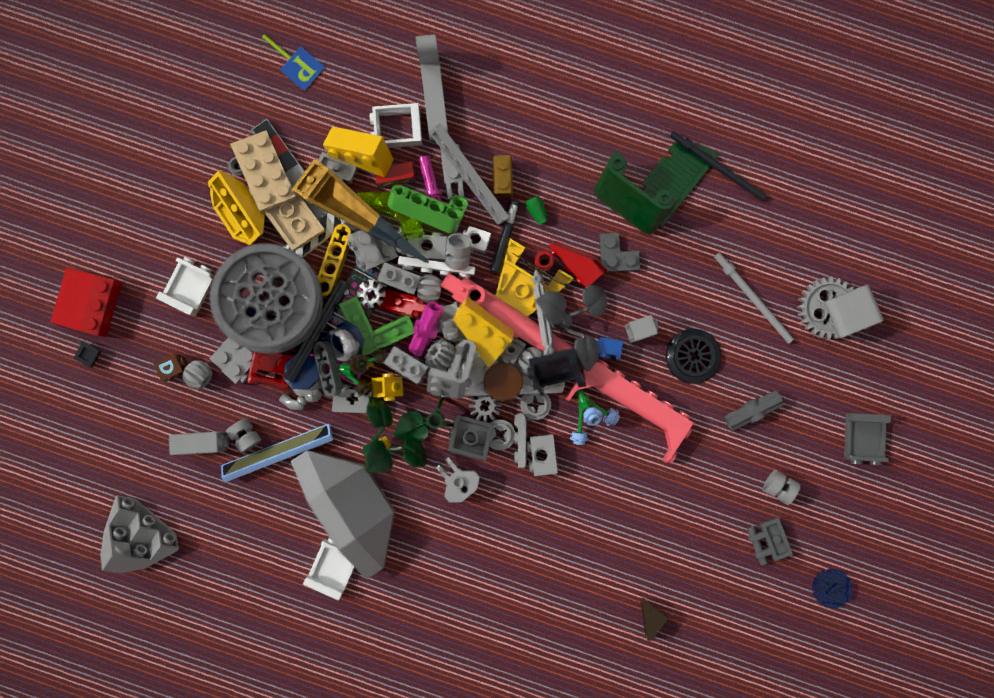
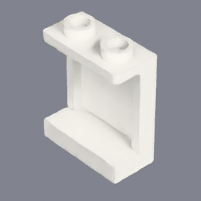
M177 257L176 261L178 264L164 292H159L156 299L196 317L212 286L215 275L211 274V269L203 265L200 268L194 266L195 261L184 257L182 260Z
M331 538L322 541L321 548L303 585L339 600L351 577L354 566L338 551Z

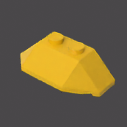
M219 170L208 181L213 208L234 239L252 245L263 234L265 214L263 212L260 213L254 198L244 183Z

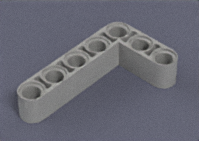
M432 34L416 36L430 141H434L430 132L439 123L448 133L436 36Z

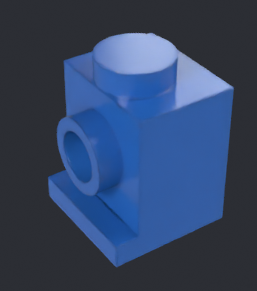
M600 337L597 341L600 357L611 359L613 356L614 361H619L623 341Z

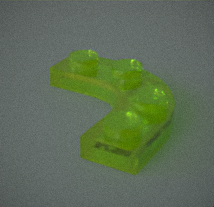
M389 192L357 193L374 211L393 215L400 223L404 238L423 237L420 221L388 207Z

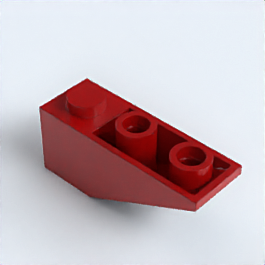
M558 241L549 244L552 254L564 262V267L569 272H573L581 286L587 287L592 285L607 271L594 255Z

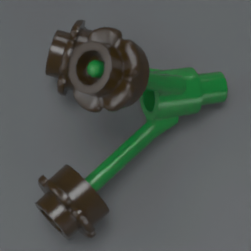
M379 347V350L374 351L375 357L369 359L359 354L351 359L350 364L342 363L337 365L339 373L346 375L347 378L356 384L354 390L358 393L359 397L362 395L367 396L372 391V382H368L366 379L359 381L354 377V374H364L370 362L377 361L378 366L383 365L388 357L386 349L382 350Z

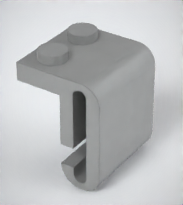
M869 284L824 302L839 338L884 321Z
M463 340L459 343L451 372L430 368L427 384L428 392L435 396L443 395L455 399H460L464 396L476 350L474 342ZM463 360H466L462 378L457 379L460 364Z

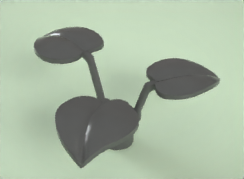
M597 285L587 286L582 295L583 302L587 307L570 314L564 311L567 302L561 293L548 292L539 296L535 302L540 307L546 320L551 323L553 330L562 329L563 333L568 332L581 337L576 339L575 349L583 369L586 372L590 371L600 354L597 341L593 337L586 338L584 334L568 328L572 324L573 316L588 310L592 317L601 316L607 307L605 291Z

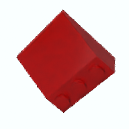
M66 268L50 322L85 333L107 337L122 282Z

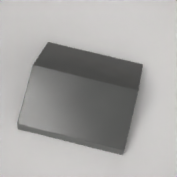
M456 414L449 438L448 452L486 461L493 424Z

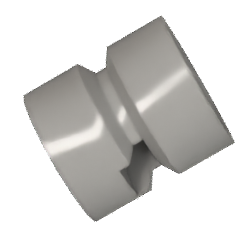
M461 233L448 236L445 264L450 269L463 270L470 265L472 240L469 236Z
M248 418L236 422L225 431L231 440L236 441L235 447L240 454L262 441L258 433L251 430L253 426ZM246 431L247 434L240 438L239 434Z
M774 470L768 476L763 486L765 493L772 497L777 496V500L786 505L793 502L800 490L798 482L791 478L786 479V475L777 470Z

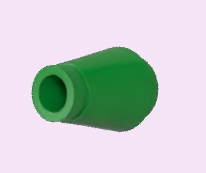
M539 195L525 202L527 205L526 209L538 225L548 221L543 199H540Z

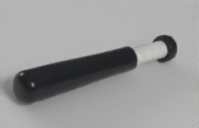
M511 199L509 205H511L508 212L509 218L504 222L490 271L495 274H500L502 271L514 226V217L517 208L521 205V202Z

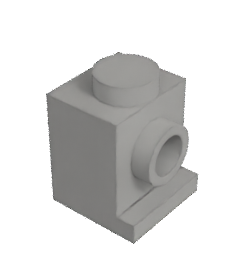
M513 337L512 342L496 361L515 366L522 351L525 350L526 344Z

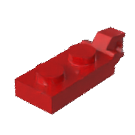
M385 289L386 297L381 298L384 302L379 306L380 309L412 318H418L419 315L422 316L426 306L424 301H421L418 297Z

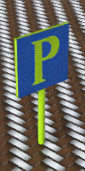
M263 35V38L289 59L280 71L302 90L305 91L325 68L301 46L290 56L270 38Z

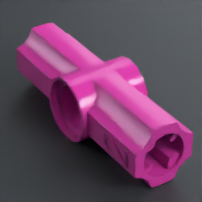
M430 301L429 304H426L421 319H417L415 322L414 336L409 345V351L415 356L421 357L425 354L431 339H435L437 336L438 322L443 313L442 306L437 302Z

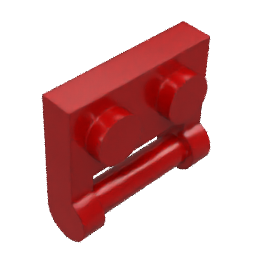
M254 351L248 383L272 385L286 390L288 384L283 380L284 367L293 356ZM257 370L280 373L281 379L257 375Z

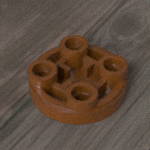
M509 363L494 364L485 373L483 380L484 391L494 400L511 402L519 395L522 389V375L515 366Z

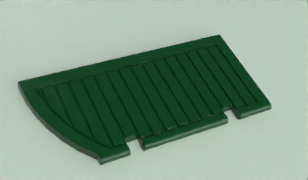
M675 142L668 150L672 156L670 158L663 156L642 183L646 187L644 192L652 198L662 190H668L678 197L674 209L660 225L661 227L665 225L710 167L709 164L687 150L686 152L681 148L680 144ZM695 145L714 159L719 156L705 147Z

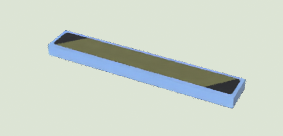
M328 423L221 465V477L224 482H228L333 441L331 427Z

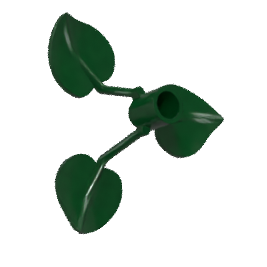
M440 397L437 408L428 416L427 421H424L423 416L415 411L403 414L398 421L393 436L404 442L410 437H414L421 442L429 434L426 425L434 429L439 428L441 425L443 427H453V424L444 422L445 416L440 412L444 397Z
M373 396L368 397L369 400L366 408L368 420L374 427L380 428V431L375 437L371 438V443L363 447V455L366 457V472H389L393 466V459L389 452L398 450L404 451L403 458L410 466L416 468L426 466V452L418 439L414 437L407 438L404 446L387 449L383 441L378 440L385 427L392 425L393 416L385 402Z

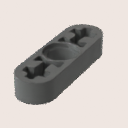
M318 341L313 347V352L323 392L329 397L337 396L342 392V383L333 347L329 341ZM326 364L330 366L329 374L326 372Z

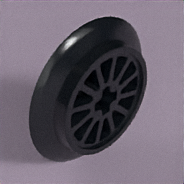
M686 329L677 333L670 340L666 349V362L670 372L677 379L685 383L698 384L707 381L717 372L721 362V351L717 341L709 333L700 329ZM692 340H697L695 348ZM686 341H689L690 348L685 344ZM700 341L703 342L704 346L698 349ZM683 346L687 352L680 350V347ZM707 346L709 352L701 353V351ZM696 351V352H697V355H696V356L698 357V360H697V359H694V360L692 361V360H691V355H689V354H690V352H691V353H694V352ZM678 352L685 354L686 356L678 358ZM710 354V360L703 358L702 356ZM686 359L687 361L681 366L679 360ZM701 360L708 362V365L705 366ZM690 363L688 371L685 370L684 366ZM698 363H699V364L701 365V367L703 368L702 371H699ZM693 364L695 366V373L691 372Z

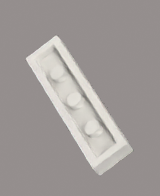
M401 256L398 259V265L407 271H413L414 268L421 269V272L432 274V271H438L443 276H447L448 273L459 274V278L467 277L470 279V276H475V267L468 266V268L463 270H454L447 267L444 262L428 260L429 263H425L420 259Z

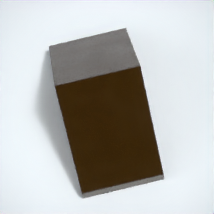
M640 598L645 637L648 641H652L666 623L668 617L645 598Z

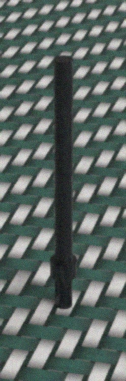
M675 131L670 134L669 138L680 144L683 150L686 152L687 150L759 200L763 201L766 198V194L693 145V141L683 138Z

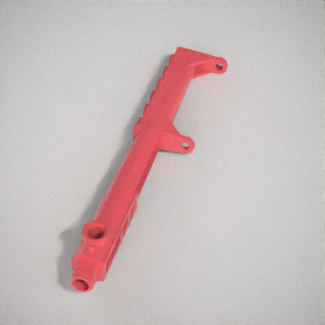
M448 273L441 286L453 294L452 299L462 304L467 297L470 298L471 293H479L481 298L478 301H474L514 330L513 337H519L544 352L545 347L542 345L538 323L469 278L464 277L463 280H460ZM552 333L554 341L552 348H554L555 352L574 348ZM600 359L590 371L586 372L584 370L586 386L579 388L577 382H575L566 396V400L570 401L576 390L593 386L663 429L668 445V451L663 461L671 464L677 456L675 451L683 439H687L692 432L691 426L693 422L689 420L690 416L682 411L680 413L674 411V406L667 401L660 402L657 400L658 396L649 390L647 393L640 389L642 386L637 382L625 380L623 373L615 370V372L608 369L609 365Z

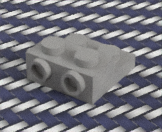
M363 230L352 233L347 237L348 246L354 251L356 263L359 268H362L363 272L398 257L394 246Z
M227 338L209 359L235 384H243L248 380L254 351L246 349Z

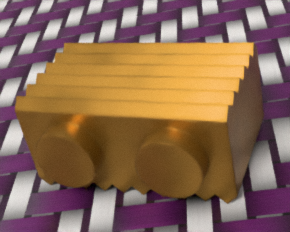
M495 155L493 157V190L495 198L513 197L512 155Z

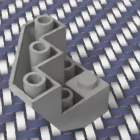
M119 495L115 497L103 533L100 555L102 571L124 573L145 569L178 551L177 535L136 498Z

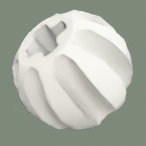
M368 280L369 285H365L362 282L359 287L363 291H357V297H363L359 302L363 306L365 303H369V308H374V303H378L380 306L384 302L380 297H386V291L379 290L383 285L380 282L374 285V280ZM374 290L375 295H372L371 298L368 297L367 292Z

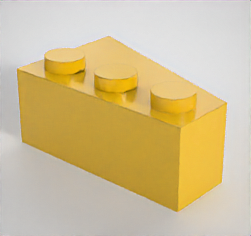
M332 127L323 143L327 154L331 158L338 159L384 178L394 160L383 137Z
M469 297L456 310L453 318L454 322L465 337L474 342L476 352L489 368L512 342L514 330Z

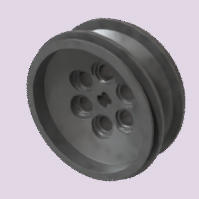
M256 244L235 252L221 265L213 279L210 303L217 325L229 339L251 351L268 354L290 350L310 336L317 326L322 313L323 295L317 276L301 256L283 246ZM258 275H264L262 283H255V278ZM277 279H284L282 287H275ZM249 289L251 291L250 296L243 299L242 292ZM269 293L270 299L262 302V296H266ZM284 297H289L290 304L286 307L281 306V300ZM251 308H256V316L249 318L248 311ZM276 312L277 318L274 321H268V314Z

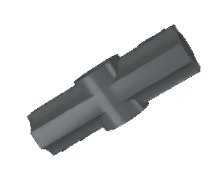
M775 390L759 399H753L743 404L741 408L724 416L725 422L730 430L734 431L748 423L764 418L765 414L783 406V400Z

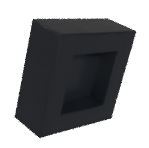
M82 342L73 359L93 368L102 351L86 342Z

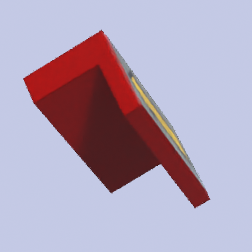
M412 162L391 165L385 178L376 175L377 187L384 188L416 182Z

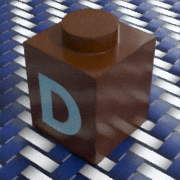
M173 354L154 363L160 380L165 382L183 375V371L188 365L186 359L178 354Z

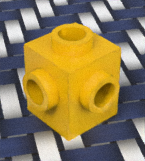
M394 373L383 374V377L372 378L373 397H384V401H394L395 397L403 396L402 377H394Z

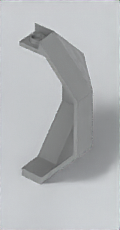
M307 450L293 459L291 463L306 500L338 551L366 580L382 570L386 563L395 509L371 472H366V465L313 450Z

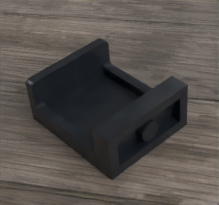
M575 348L529 359L530 367H527V374L529 379H532L534 390H538L540 396L545 395V386L574 379L579 388L586 386L584 369L581 366Z

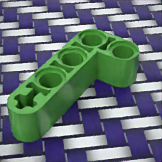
M401 185L392 187L388 200V207L447 233H455L458 230L468 206L467 200L462 196H454L448 205Z

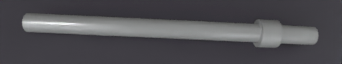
M720 252L717 253L714 258L723 267L724 273L730 275L788 344L792 342L794 338L736 272V267L731 262L729 263Z

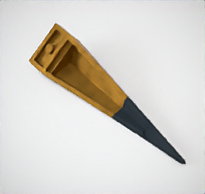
M316 159L311 162L291 189L310 204L425 263H429L427 258L377 214L335 173Z

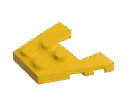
M510 239L496 296L529 317L537 310L534 296L535 284L532 282L533 276L515 265L519 258L514 254L520 257L525 247ZM560 269L554 276L566 284L573 280V277ZM554 280L549 285L542 283L546 293L559 292L565 287Z

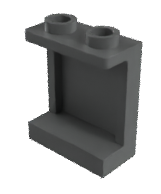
M846 413L844 459L851 460V464H863V461H870V465H882V462H889V458L885 457L886 423H891V415Z

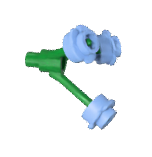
M583 389L576 392L579 398L577 400L579 403L578 431H572V436L570 437L573 440V444L584 445L585 441L589 440L587 432L582 431L583 412L584 422L587 425L593 426L600 423L602 414L605 415L603 421L607 423V426L615 425L620 418L618 410L610 408L608 411L604 410L590 400L588 395H585Z

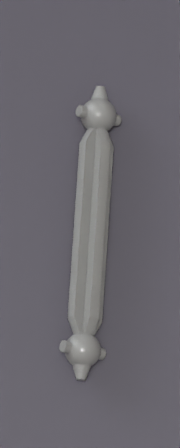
M535 270L532 277V282L535 284V300L546 293L545 287L542 285L543 276L539 274L538 270ZM536 303L542 345L545 347L544 355L555 353L554 348H552L554 341L551 323L546 320Z

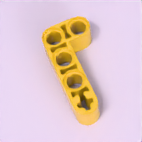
M339 224L335 227L317 276L320 286L324 283L329 284V290L325 293L322 292L323 297H329L335 288L349 251L347 237L353 232L345 224ZM346 231L348 233L347 236L344 235L342 237L340 232ZM340 247L342 253L339 256H333L334 249ZM334 265L336 268L335 272L327 274V268Z

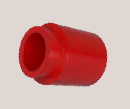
M547 251L538 253L535 257L534 265L545 272L552 269L554 264L553 255ZM542 260L547 261V265L543 266L540 264V262Z

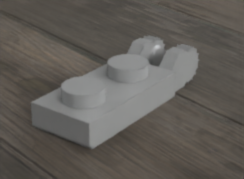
M440 148L448 199L453 196L451 184H458V194L464 197V180Z
M518 413L514 418V425L518 428V432H515L514 437L515 444H518V452L514 454V461L518 463V467H526L527 418L523 413Z

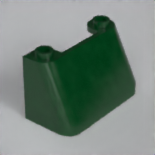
M615 151L594 187V194L597 199L641 232L653 234L674 209L678 197L668 190L659 191L654 198L645 193L622 175L627 168V161L621 154Z

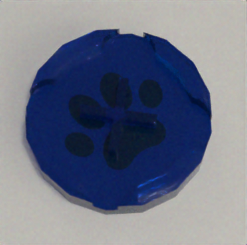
M833 568L824 569L819 572L812 584V591L816 600L829 608L843 606L846 601H849L853 591L852 583L847 575Z

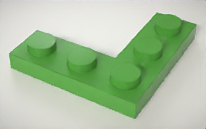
M357 296L339 303L346 320L357 326L364 339L363 356L379 350V347L384 348L414 334V326L409 316H403L372 330Z

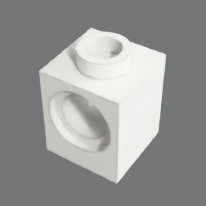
M469 226L468 230H464L463 234L470 238L473 235H478L481 238L479 243H472L471 250L485 254L491 233Z

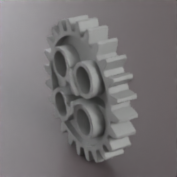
M833 277L828 278L827 281L825 278H821L820 283L815 280L813 281V286H806L808 291L804 290L801 292L805 297L798 299L803 303L797 306L798 309H802L798 316L804 317L800 323H807L805 330L812 328L811 335L818 332V338H822L824 334L826 339H831V336L834 339L839 337L824 302L852 291L854 287L846 288L848 282L840 284V278L833 281ZM820 292L826 294L825 301L820 299ZM815 310L820 312V319L815 318Z

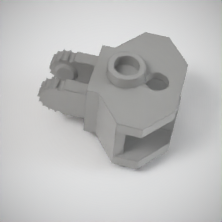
M455 301L453 304L446 306L440 305L443 308V313L438 322L439 331L443 332L444 338L450 343L465 340V335L453 320L455 312L459 307L458 302Z
M448 457L446 461L455 471L449 476L441 465L436 467L445 478L447 484L444 497L448 502H463L477 490L480 476L475 470H462L458 468L451 458ZM466 486L468 491L463 492L461 488Z

